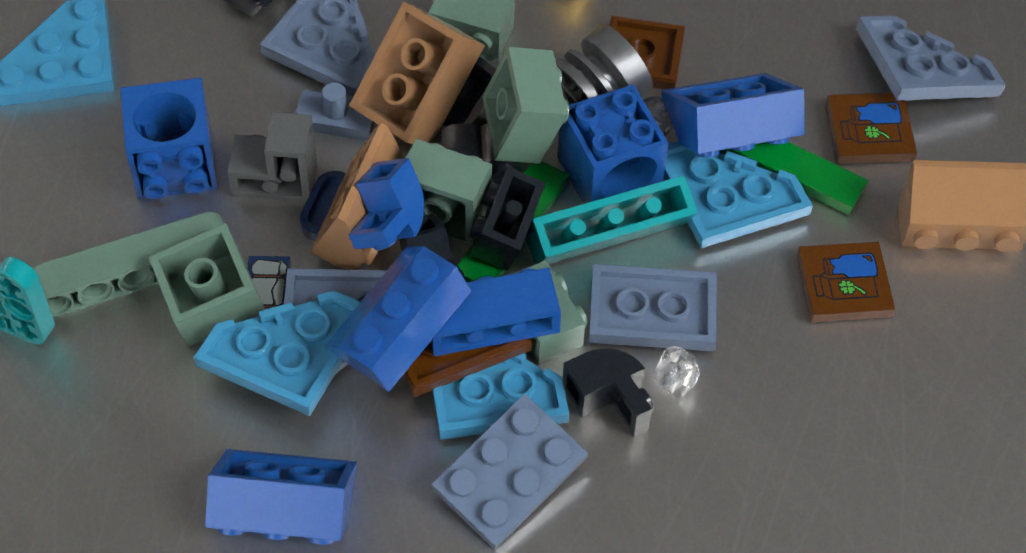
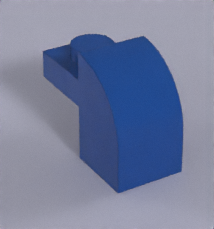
M403 158L375 162L356 183L368 214L348 235L355 249L374 248L375 250H382L393 245L397 239L415 237L423 221V192L410 159Z

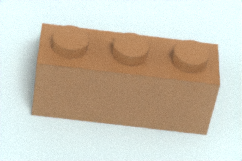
M403 1L349 106L377 124L382 122L387 125L392 134L406 143L413 144L416 139L433 143L485 45L452 25Z
M382 122L378 124L352 158L310 250V253L342 270H358L363 263L369 266L378 252L374 248L355 249L348 236L368 214L356 183L375 162L405 158L390 129Z
M913 160L897 206L901 247H916L922 250L955 248L962 251L989 249L1001 252L1022 250L1026 242V163Z

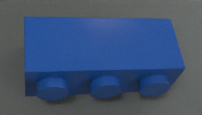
M528 268L516 274L500 277L484 276L473 282H467L471 293L430 342L433 355L439 356L560 333L561 309L550 268L538 270Z

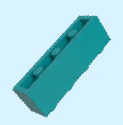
M685 175L533 218L525 238L534 264L547 260L550 265L685 225L698 212Z

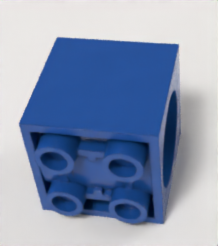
M202 78L121 87L125 151L138 200L148 198L159 199L164 196L186 193L198 194L218 189L211 125Z
M633 84L569 105L568 120L559 129L557 157L565 172L569 174V180L581 202L585 204L662 182L669 143Z

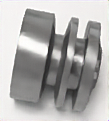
M601 24L582 39L581 48L583 54L577 50L570 49L564 56L565 60L559 58L556 60L557 68H560L562 73L561 87L563 96L569 105L633 84L642 97L653 87L652 77L639 54L617 30L609 25Z

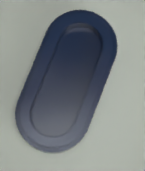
M329 171L322 174L316 180L300 214L302 233L309 240L315 241L345 172Z

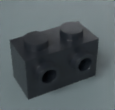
M509 166L498 184L491 181L488 192L482 202L483 205L488 206L485 216L478 214L469 234V238L475 240L469 255L508 271L522 248L546 183Z

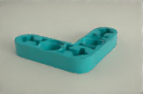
M5 257L0 264V330L34 344H43L54 329L55 322L36 271L24 261L14 257Z

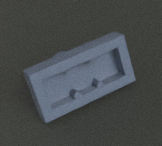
M339 83L327 84L323 88L322 93L302 90L296 113L312 115L313 130L316 133L366 141L375 126V122L349 106L352 97H346L345 87Z

